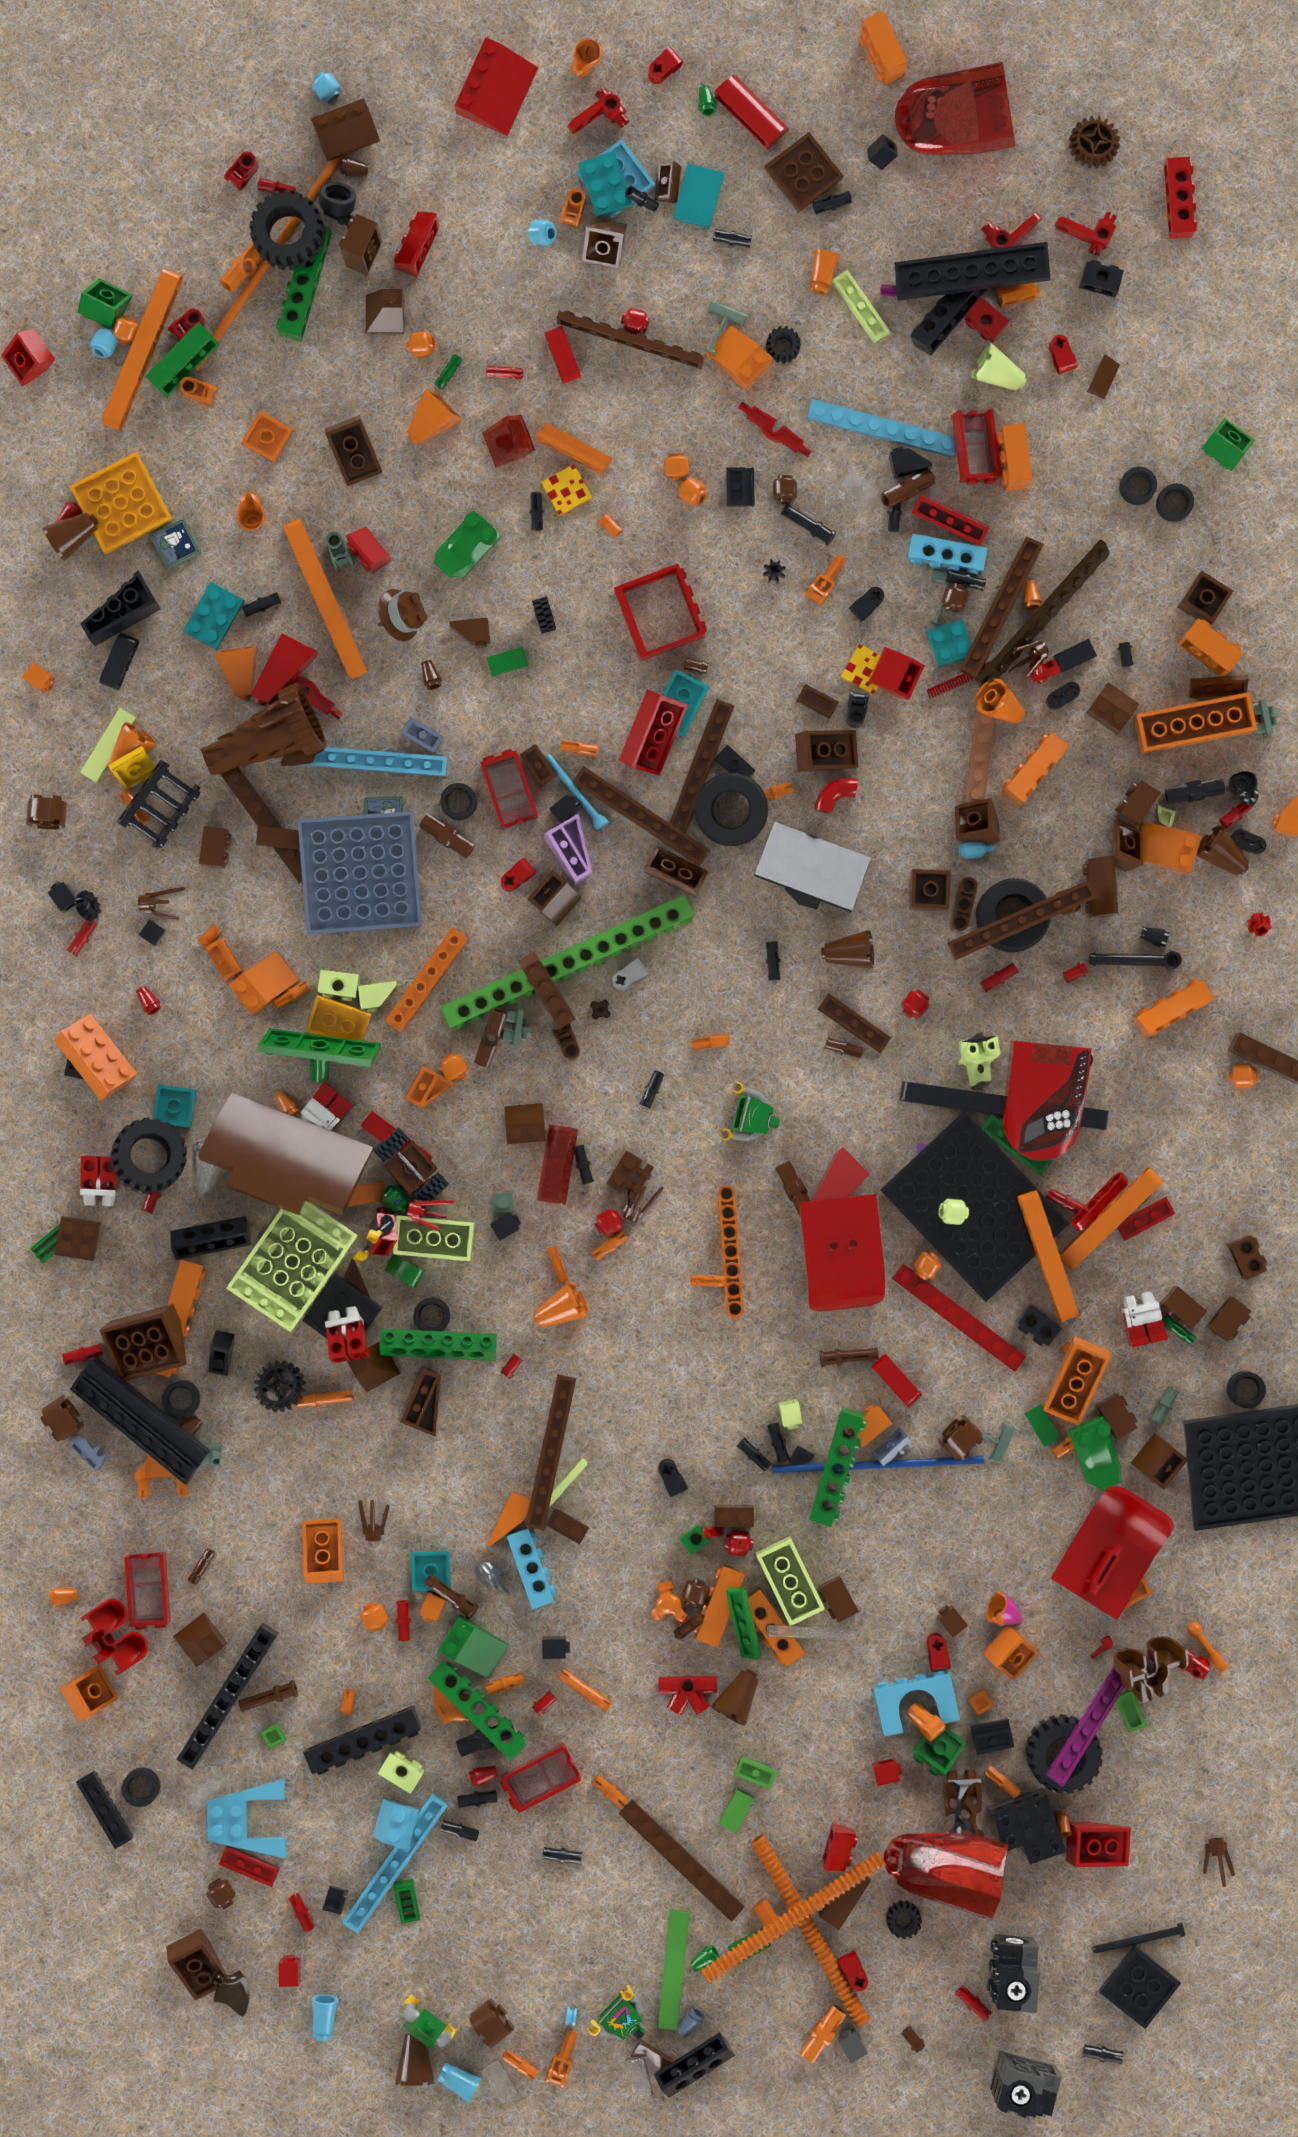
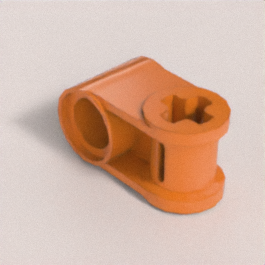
M575 188L569 192L561 213V224L567 223L575 226L576 229L579 228L586 204L585 194L581 189ZM576 196L582 198L579 203L573 202L572 199Z
M184 377L179 385L182 394L186 398L212 407L213 396L218 391L217 386L191 377ZM188 384L194 385L191 391H185L184 389Z

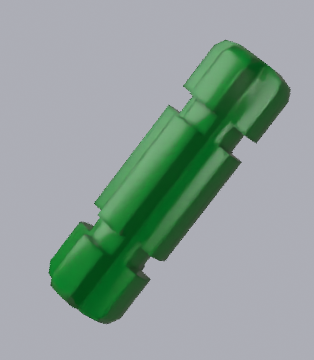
M456 354L451 357V361L447 363L440 377L435 381V386L441 390L445 388L447 381L449 382L457 370L456 367H459L462 362V358Z
M1167 1315L1162 1319L1166 1328L1169 1327V1330L1181 1339H1184L1183 1341L1189 1345L1194 1343L1195 1335L1190 1332L1188 1333L1187 1329L1174 1322Z

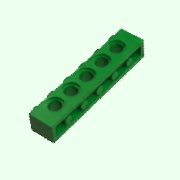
M324 226L325 242L324 245L320 246L322 249L320 254L314 255L315 260L312 265L303 268L299 265L296 266V270H291L293 277L291 282L287 284L286 293L288 295L281 305L283 313L276 323V329H278L281 337L302 342L332 235L330 227ZM301 279L308 280L304 285L298 284ZM296 297L303 298L299 303L293 302ZM291 315L298 316L295 321L288 320Z
M381 1329L380 1356L496 1361L497 1334Z
M845 1407L841 1409L809 1520L832 1527L834 1521H838L840 1511L837 1510L839 1503L843 1504L846 1494L842 1491L844 1485L848 1486L851 1477L848 1474L849 1467H854L856 1457L853 1456L854 1450L859 1449L861 1439L858 1438L860 1431L864 1432L867 1422L863 1420L864 1413ZM845 1428H852L854 1430V1434H846ZM846 1446L849 1452L842 1453L839 1447ZM841 1464L844 1470L837 1471L834 1465ZM835 1482L838 1484L839 1488L832 1489L829 1486V1483ZM830 1500L833 1506H825L824 1501Z
M443 1661L428 1679L512 1762L528 1745L525 1742L527 1737L520 1730L516 1733L511 1728L514 1724L506 1716L502 1719L497 1714L500 1710L492 1702L488 1705L483 1700L485 1696L478 1689L474 1691L470 1687L472 1683L464 1675L460 1677L456 1673L458 1669L451 1662L447 1664ZM455 1677L457 1680L456 1685L452 1688L447 1687L446 1682L448 1678ZM463 1691L470 1692L471 1696L468 1701H461L460 1694ZM478 1704L484 1706V1712L481 1715L474 1713V1708ZM491 1718L498 1720V1726L495 1729L488 1727V1721ZM505 1732L512 1734V1740L508 1743H504L501 1738Z

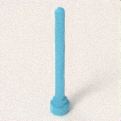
M547 755L545 758L554 772L593 819L592 822L595 829L599 831L609 823L608 819L596 812L551 755Z

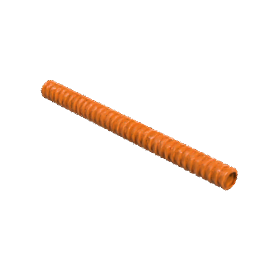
M759 1835L754 1838L750 1843L751 1846H754L755 1852L757 1851V1856L760 1857V1862H763V1867H766V1872L770 1873L769 1877L772 1878V1883H775V1888L779 1889L778 1893L782 1894L781 1898L785 1899L784 1903L788 1905L787 1909L793 1910V1906H799V1902L802 1904V1898H799V1893H796L797 1889L793 1888L794 1884L790 1882V1877H787V1872H784L785 1869L781 1866V1862L778 1861V1856H775V1851H772V1846L768 1845L769 1841L766 1840V1836ZM809 1915L810 1918L807 1919L806 1917L804 1922H799V1929L803 1931L802 1935L806 1936V1942H809V1947H812V1952H815L814 1955L818 1958V1963H821V1968H824V1973L827 1974V1978L833 1984L836 1994L840 1995L839 1999L843 2000L842 2004L846 2006V2011H849L848 2015L852 2016L851 2020L855 2022V2027H861L870 2020V2016L866 2015L867 2011L863 2010L864 2006L860 2004V1999H857L858 1995L854 1994L855 1990L848 1983V1978H845L846 1975L842 1972L841 1967H839V1962H836L837 1959L833 1956V1952L830 1951V1947L827 1946V1942L824 1941V1936L820 1935L821 1931L817 1930L818 1926L814 1925L815 1921L811 1919L812 1915Z
M875 1851V1854L873 1856L872 1854L869 1855L870 1858H865L863 1863L860 1861V1865H854V1869L850 1868L848 1873L844 1872L845 1875H840L839 1879L835 1878L833 1883L829 1882V1885H825L824 1889L820 1888L818 1893L814 1892L812 1897L811 1895L808 1896L809 1899H804L802 1904L799 1902V1906H793V1910L789 1909L787 1914L783 1913L784 1916H779L778 1920L774 1919L772 1924L768 1923L767 1927H762L763 1930H758L757 1934L753 1933L751 1938L747 1937V1941L743 1940L741 1945L738 1943L736 1948L732 1947V1951L728 1950L726 1955L722 1954L721 1958H716L717 1961H712L711 1965L707 1964L705 1969L701 1968V1973L706 1981L712 1984L713 1980H718L717 1977H722L723 1973L727 1974V1970H733V1966L737 1967L739 1962L743 1963V1960H747L748 1956L752 1957L754 1952L758 1953L760 1948L762 1950L764 1949L763 1946L769 1945V1942L773 1943V1939H779V1935L783 1936L785 1931L789 1932V1929H793L794 1925L798 1926L800 1921L804 1922L806 1917L808 1919L810 1918L809 1915L815 1914V1911L819 1912L821 1907L825 1908V1904L829 1905L831 1900L834 1902V1898H839L840 1894L844 1895L846 1890L850 1891L851 1887H856L855 1884H860L861 1880L865 1881L867 1876L871 1877V1873L875 1874L877 1869L878 1871L881 1870L880 1867H886V1863L880 1853Z

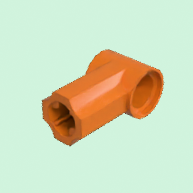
M914 1703L909 1708L907 1717L920 1728L921 1733L929 1741L935 1739L946 1729L944 1722L938 1716L931 1715L920 1703Z
M767 1898L760 1900L752 1907L763 1926L767 1927L768 1923L772 1924L774 1919L778 1920V1916Z

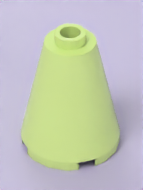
M991 343L990 346L987 345L979 356L976 362L978 363V369L973 368L971 375L975 380L1014 391L1022 389L1027 380L1025 373Z

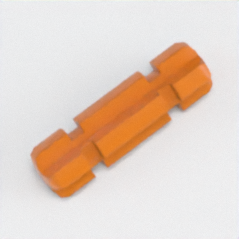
M558 1247L548 1248L547 1252L552 1258L550 1261L554 1273H557V1282L559 1284L567 1282L568 1276L567 1273H564L565 1267L561 1256L558 1255L560 1253Z
M692 1275L690 1278L692 1286L723 1287L725 1285L724 1276Z

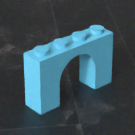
M949 1671L933 1672L934 1674L926 1676V1673L915 1675L914 1679L907 1680V1677L896 1679L895 1683L888 1684L885 1681L877 1683V1687H873L884 1737L903 1733L899 1715V1704L903 1696L913 1690H924L934 1697L938 1717L944 1724L960 1720Z

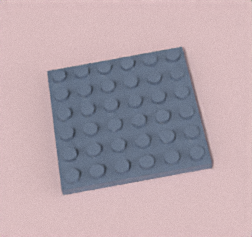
M413 811L297 819L307 935L422 926Z

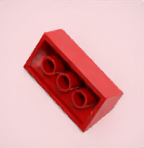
M647 689L619 761L632 768L660 776L688 705L664 694Z

